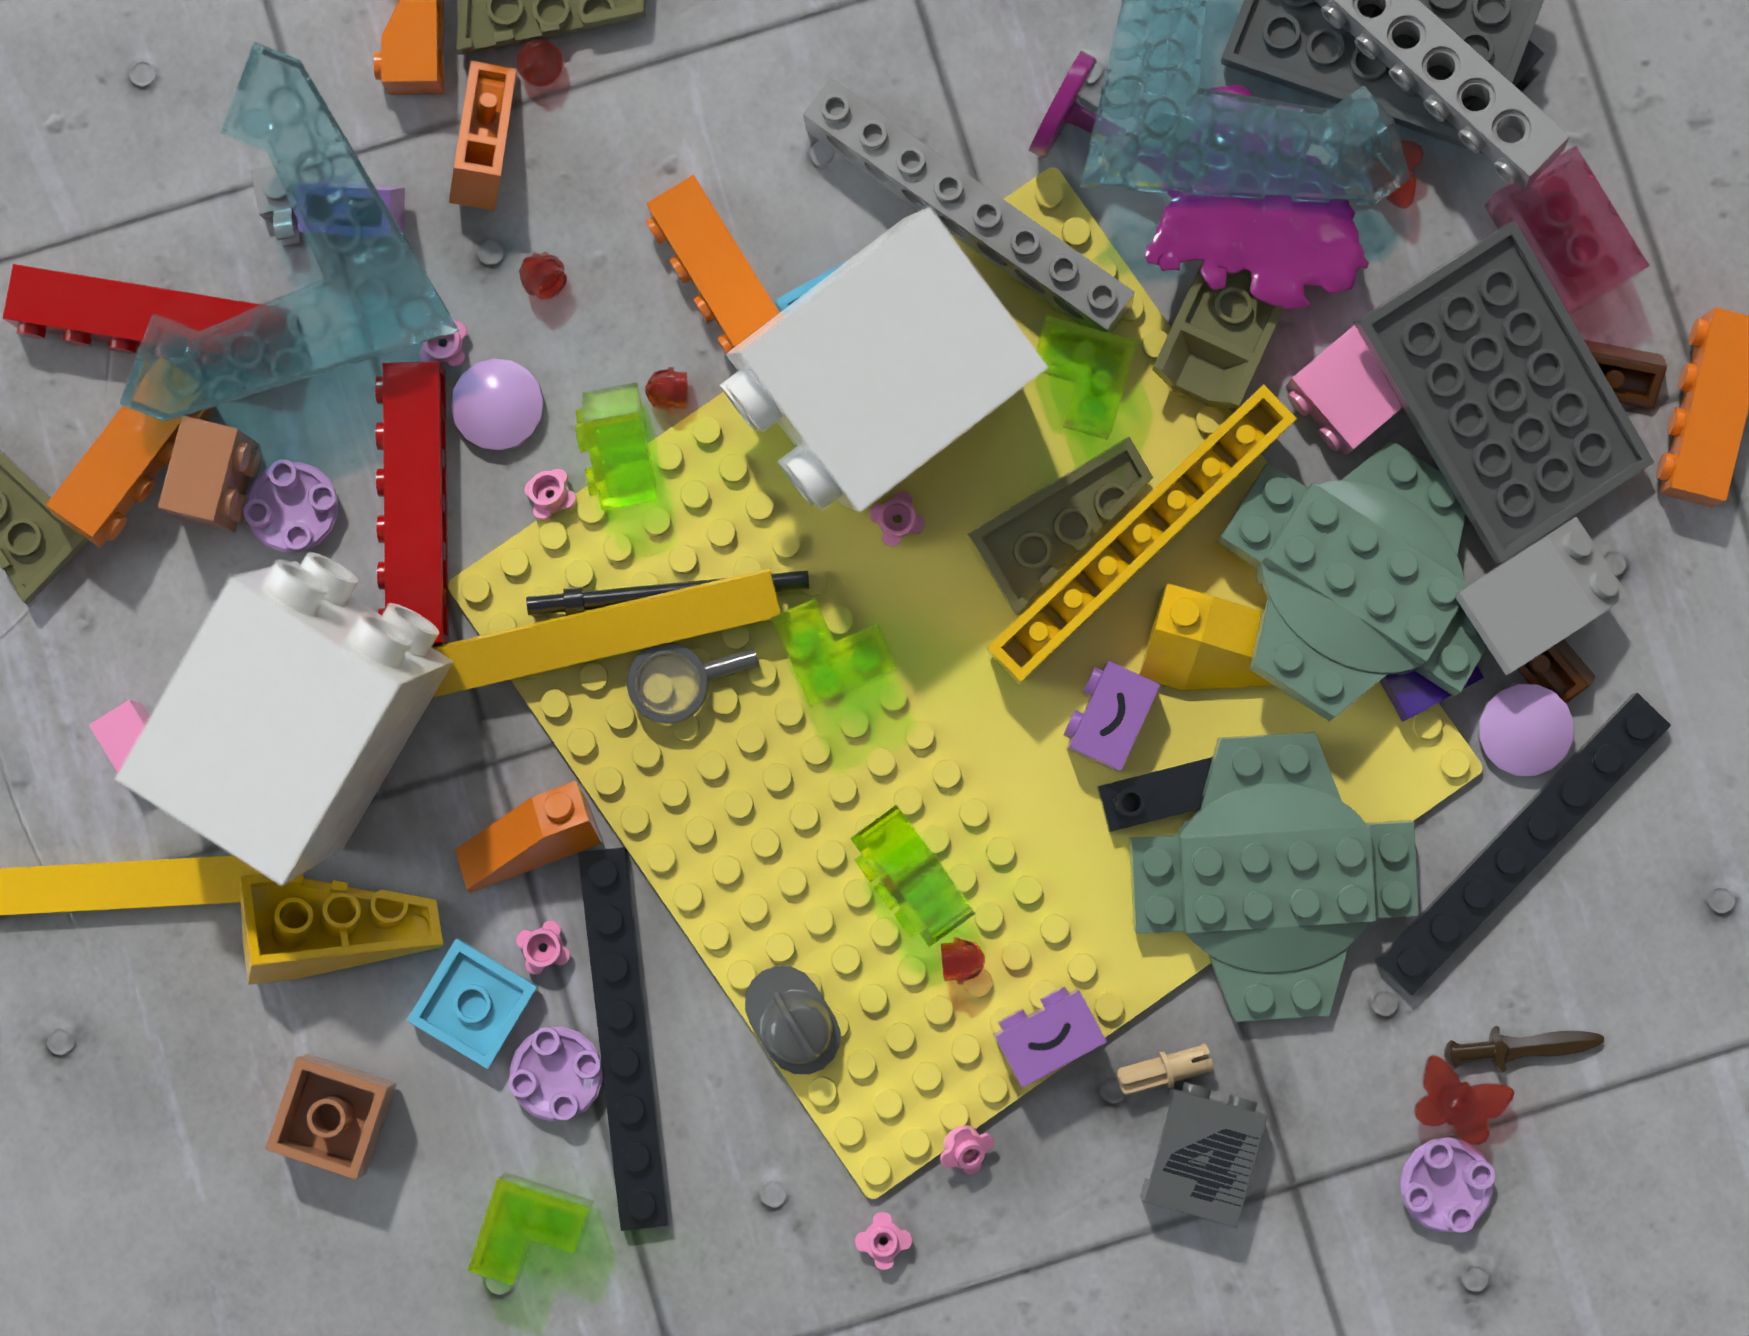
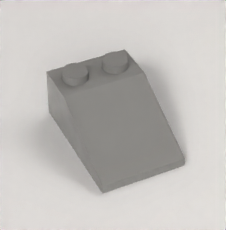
M1575 517L1527 546L1456 593L1455 596L1505 675H1508L1628 597V594L1578 518Z

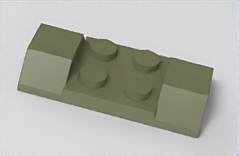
M1202 260L1152 370L1168 387L1211 407L1238 409L1284 308L1256 299L1250 293L1252 272L1245 269L1236 274L1227 273L1226 287L1213 290L1200 272L1204 263Z

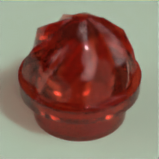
M534 40L524 45L517 56V69L520 76L527 83L539 87L547 86L555 82L561 75L563 58L561 52L553 43L546 40Z
M534 252L532 256L526 257L519 270L524 290L541 300L551 299L558 295L567 282L564 264L557 256L550 255L547 252L541 254Z
M668 367V369L654 372L645 386L646 396L653 407L668 411V413H674L675 409H687L688 372L675 371V367Z
M953 937L954 942L941 943L944 981L957 980V985H962L963 982L979 976L985 964V955L975 942Z

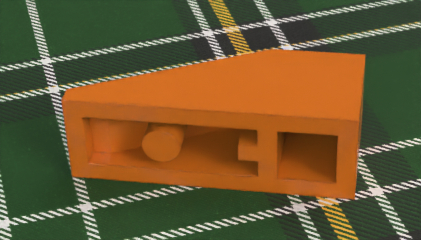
M444 0L398 1L381 35V52H374L373 58L375 79L381 80L389 95L444 94Z
M471 61L448 203L495 211L517 69Z
M575 780L529 798L455 849L466 889L469 893L597 846L602 844L590 805Z

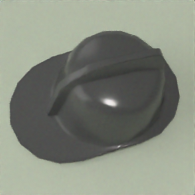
M774 966L758 974L751 981L746 992L745 1012L750 1025L770 1057L780 1068L793 1074H812L824 1069L835 1058L839 1049L840 1028L836 1017L814 982L804 972L791 966Z

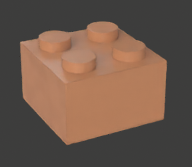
M182 415L158 508L181 520L235 533L237 523H243L245 520L243 509L249 499V496L245 495L249 477L255 478L260 467L261 452L257 450L258 443L237 428Z
M311 1054L296 1057L265 1150L355 1180L367 1174L397 1083Z

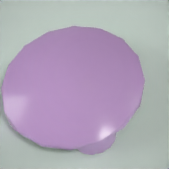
M493 358L476 363L461 375L453 389L451 412L455 426L466 440L482 449L501 451L521 447L527 438L533 434L541 420L544 401L541 387L528 369L512 360Z
M278 460L268 469L264 470L252 483L247 495L249 496L248 502L243 509L245 520L248 522L253 534L267 547L284 553L303 552L320 544L332 531L338 516V496L331 480L318 468L302 462Z
M1515 683L1506 689L1500 690L1486 704L1479 722L1478 739L1486 756L1499 769L1516 776H1536L1552 770L1566 757L1573 742L1574 721L1567 704L1554 691L1538 684Z
M562 1026L541 1028L528 1036L516 1049L509 1069L510 1077L508 1084L511 1093L516 1097L518 1103L532 1116L547 1121L570 1120L585 1112L598 1097L603 1081L601 1058L594 1044L580 1032Z
M1450 1137L1432 1139L1416 1148L1404 1164L1400 1179L1402 1201L1411 1217L1427 1229L1443 1233H1464L1472 1229L1489 1207L1494 1189L1495 1171L1492 1165L1485 1160L1483 1154L1468 1142Z

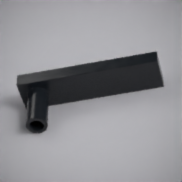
M1212 757L1097 786L1108 832L1201 809L1204 798L1202 794Z

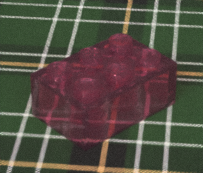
M1577 146L1559 155L1525 190L1516 182L1513 185L1509 184L1495 192L1484 205L1498 229L1508 222L1516 221L1569 315L1632 280L1650 266Z

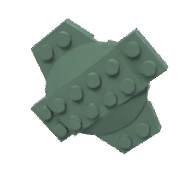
M1393 440L1388 442L1341 481L1312 483L1307 488L1270 463H1267L1262 468L1217 540V543L1256 567L1258 584L1263 585L1267 595L1265 610L1261 613L1249 670L1328 721L1334 719L1386 675L1398 674L1400 676L1416 671L1454 697L1461 693L1487 646L1456 600L1455 594L1470 585L1465 581L1463 570L1457 557L1466 513L1442 472Z
M1314 732L1218 737L1202 794L1204 798L1201 809L1189 821L1186 820L1176 835L1129 837L1134 932L1136 934L1184 931L1196 945L1208 953L1212 962V968L1235 1022L1330 1016L1348 948L1365 931L1370 922H1376L1378 918L1419 916L1414 821L1399 820L1366 823L1358 813L1342 802Z

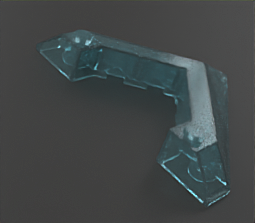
M1206 0L1121 1L1122 5L1115 27L1101 90L1100 103L1095 116L1089 152L1080 187L1098 188L1100 184L1126 186V190L1167 193L1168 190L1186 191V194L1258 199H1264L1266 195L1292 196V201L1328 203L1330 199L1356 200V205L1374 206L1410 179L1395 120L1365 86H1362L1330 110L1199 88Z
M254 42L220 133L268 154L324 278L202 331L160 314H152L119 404L165 422L460 331L301 60Z

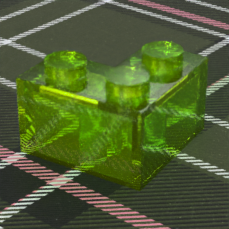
M1046 315L1036 349L1039 356L1048 366L1042 373L1076 383L1063 427L1108 440L1114 426L1138 341Z
M638 382L583 392L582 408L575 409L577 420L575 432L580 453L589 451L592 467L585 468L589 495H598L602 511L658 500L657 483L648 445L647 424Z
M816 598L772 617L810 708L897 672L898 667L879 623L834 642Z
M897 805L850 838L861 853L854 861L870 883L876 878L881 880L880 883L874 886V889L890 910L899 905L901 909L893 915L909 937L918 932L930 948L975 915V912L941 863Z
M504 1172L496 1180L467 1271L513 1286L521 1277L532 1241L575 1254L581 1246L595 1201Z

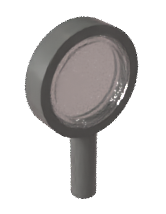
M665 643L649 647L635 658L628 672L627 690L630 700L642 715L658 723L674 724L690 718L701 708L707 696L708 681L760 666L755 649L702 663L688 648L674 643Z

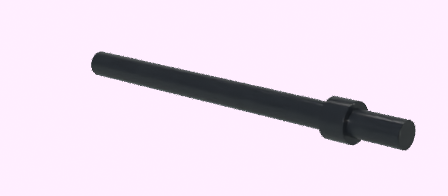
M808 570L772 574L776 592L810 589ZM725 578L584 591L583 587L564 588L563 593L526 597L528 615L565 612L567 616Z

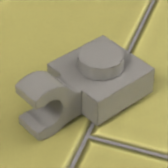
M297 161L251 170L259 215L263 219L273 217L276 238L278 241L281 240L283 247L301 244L295 212H298V184H302L303 179Z

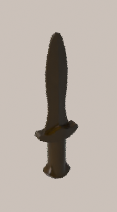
M1495 1026L1491 1029L1489 1041L1459 1044L1450 1040L1444 1049V1058L1446 1063L1454 1069L1463 1063L1492 1060L1496 1070L1499 1073H1504L1507 1070L1505 1064L1512 1060L1529 1056L1551 1057L1579 1053L1601 1045L1604 1042V1037L1598 1033L1585 1031H1556L1530 1037H1508L1500 1035V1028Z

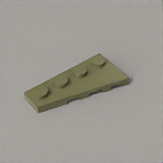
M459 0L456 50L459 55L644 18L646 0Z
M1126 437L967 534L1014 614L1017 615L1059 573L1058 571L1077 552H1080L1092 540V537L1153 479V476L1131 438Z

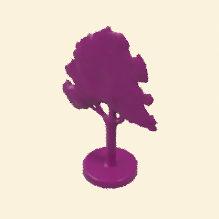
M1080 51L1047 110L1028 151L1041 158H1045L1054 146L1065 124H1072L1153 168L1162 177V186L1166 194L1172 199L1170 204L1164 208L1163 216L1156 227L1152 242L1146 246L1145 259L1148 264L1159 265L1162 271H1180V263L1203 260L1204 263L1200 272L1213 290L1226 287L1227 273L1236 274L1245 269L1252 272L1250 293L1256 299L1273 306H1281L1287 310L1303 308L1304 306L1309 307L1310 302L1305 298L1303 285L1320 286L1327 293L1333 294L1353 288L1357 270L1359 268L1367 269L1369 265L1364 257V250L1359 242V233L1353 221L1355 211L1349 205V197L1345 193L1344 186L1338 181L1336 171L1326 166L1322 162L1321 157L1316 153L1303 151V142L1296 137L1288 117L1274 115L1262 122L1254 123L1249 121V115L1259 111L1260 105L1254 100L1248 89L1238 85L1209 88L1201 91L1195 97V121L1198 130L1192 137L1178 148L1157 146L1086 109L1080 104L1078 100L1097 63L1095 57ZM1201 138L1203 139V144L1197 143ZM1197 155L1206 157L1210 164L1208 173L1197 174L1182 166L1179 162L1181 159ZM1177 181L1184 184L1185 191L1178 190L1173 182Z

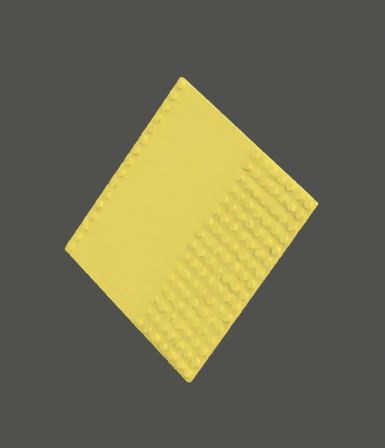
M1053 167L1048 168L1004 198V200L1133 290L1135 294L1132 307L1104 343L975 250L951 235L1048 368L861 512L845 507L836 500L822 511L816 505L810 506L777 462L795 448V445L777 422L762 433L758 429L754 431L738 413L724 392H722L575 493L577 501L573 508L552 513L548 520H536L453 577L448 583L450 593L481 636L566 616L565 612L528 615L526 597L560 594L563 593L564 588L583 587L584 591L730 578L771 568L772 574L808 570L810 589L777 592L782 612L781 617L669 642L688 648L702 663L755 649L760 666L708 681V692L703 705L693 716L682 722L663 724L652 721L642 715L630 700L627 690L628 672L635 658L647 648L510 680L760 1043L761 1041L750 1025L745 1012V995L751 981L762 971L771 967L791 966L804 972L814 982L836 1017L840 1028V1046L835 1058L824 1069L812 1074H793L780 1068L774 1060L773 1062L865 1196L870 1199L880 1197L945 1151L944 1140L950 1131L959 1126L978 1128L1064 1067L1062 1066L1022 1088L993 1035L1001 1030L998 1023L1000 1020L1020 1009H1024L1026 1015L1044 1007L1040 1001L1042 997L1065 986L1069 993L1075 989L1081 992L1106 1038L1212 963L1208 953L1196 945L1184 931L1136 934L1133 923L1129 837L1176 835L1186 820L1189 821L1200 809L1108 832L1097 786L1213 757L1218 737L1314 732L1342 802L1350 806L1367 823L1399 820L1414 821L1482 772V763L1439 703L1402 722L1380 681L1331 721L1326 720L1275 686L1181 691L1160 685L1120 772L1113 771L1067 749L1071 739L1063 734L1074 710L1081 713L1085 710L1090 696L1083 693V690L1094 667L1103 670L1105 664L1111 661L1134 673H1140L1161 592L1167 583L1212 595L1262 612L1265 610L1267 595L1263 585L1258 584L1256 567L1217 543V540L1258 474L1267 464L1262 454L1023 682L1018 684L989 654L987 647L1233 414L1229 408L1211 407L1168 387L1152 370L1171 326L1062 173ZM1126 437H1130L1151 472L1153 479L1112 520H1109L1092 537V540L1080 552H1077L1017 615L1014 614L967 534ZM906 492L912 497L911 505L916 514L924 518L925 526L920 534L911 533L902 538L898 546L891 547L883 542V532L878 523H874L871 520L870 511L874 505H884L887 501L894 499L896 493ZM900 515L893 517L894 523L898 524L902 521ZM670 651L660 652L648 658L641 666L636 680V692L641 703L651 711L664 716L676 715L688 709L694 702L700 687V677L695 664H692L686 657Z

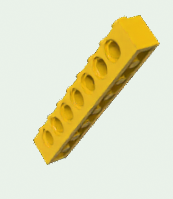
M1263 384L987 647L989 654L1018 684L1023 682L1275 442L1297 418Z

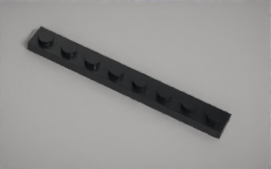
M1633 693L1375 962L1409 995H1413L1667 731L1671 724L1639 693Z
M626 847L578 852L620 1230L626 1231L667 1226L669 1224L627 850Z

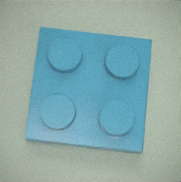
M456 938L407 1021L486 1069H489L539 986L461 939Z

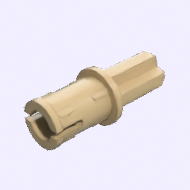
M1203 1043L1199 1046L1167 1055L1164 1051H1160L1156 1058L1120 1067L1117 1070L1119 1086L1123 1094L1130 1095L1163 1085L1170 1089L1174 1087V1082L1206 1073H1213L1212 1058L1192 1063V1061L1206 1058V1055L1210 1054L1209 1049Z

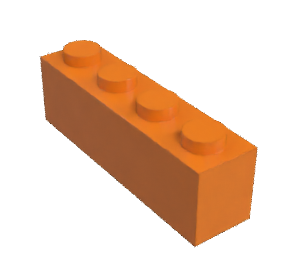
M694 174L646 203L652 216L645 220L646 225L659 245L667 241L676 256L671 258L669 262L683 284L691 280L700 295L694 298L693 301L707 323L715 319L724 334L717 339L726 354L779 314Z
M1714 307L1701 318H1697L1692 326L1689 336V345L1694 346L1691 362L1685 363L1678 381V389L1683 391L1680 407L1673 409L1667 426V434L1673 436L1669 452L1662 454L1656 471V479L1661 480L1658 494L1712 508L1727 500L1749 410V315Z
M160 356L48 501L46 507L52 515L99 548L107 539L110 541L114 540L127 523V517H125L127 512L135 502L142 503L146 500L156 484V480L153 478L164 464L169 466L182 415L204 421L210 416L212 411L210 404L213 399L208 388Z

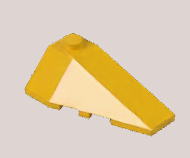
M1167 583L1161 592L1139 675L1163 686L1181 691L1274 686L1249 670L1262 611Z
M264 874L240 876L242 938L248 985L296 980L443 946L437 900L383 889L377 892L349 887L347 882L333 880L332 883L304 878V874L299 875L284 885H280Z

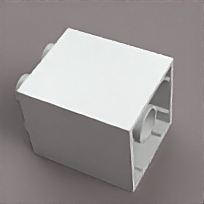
M928 207L900 220L729 351L726 356L738 371L719 386L738 413L754 431L758 429L762 433L777 422L795 445V448L777 462L810 506L816 505L822 511L836 500L845 507L861 512L1042 373L1048 366L933 210Z
M312 552L307 553L301 564L296 561L276 560L272 567L229 578L115 780L275 882L284 885L344 849L454 661L431 647L439 634V630L423 616L394 603L388 604L384 613L380 615L351 597L359 581L353 573L337 562Z

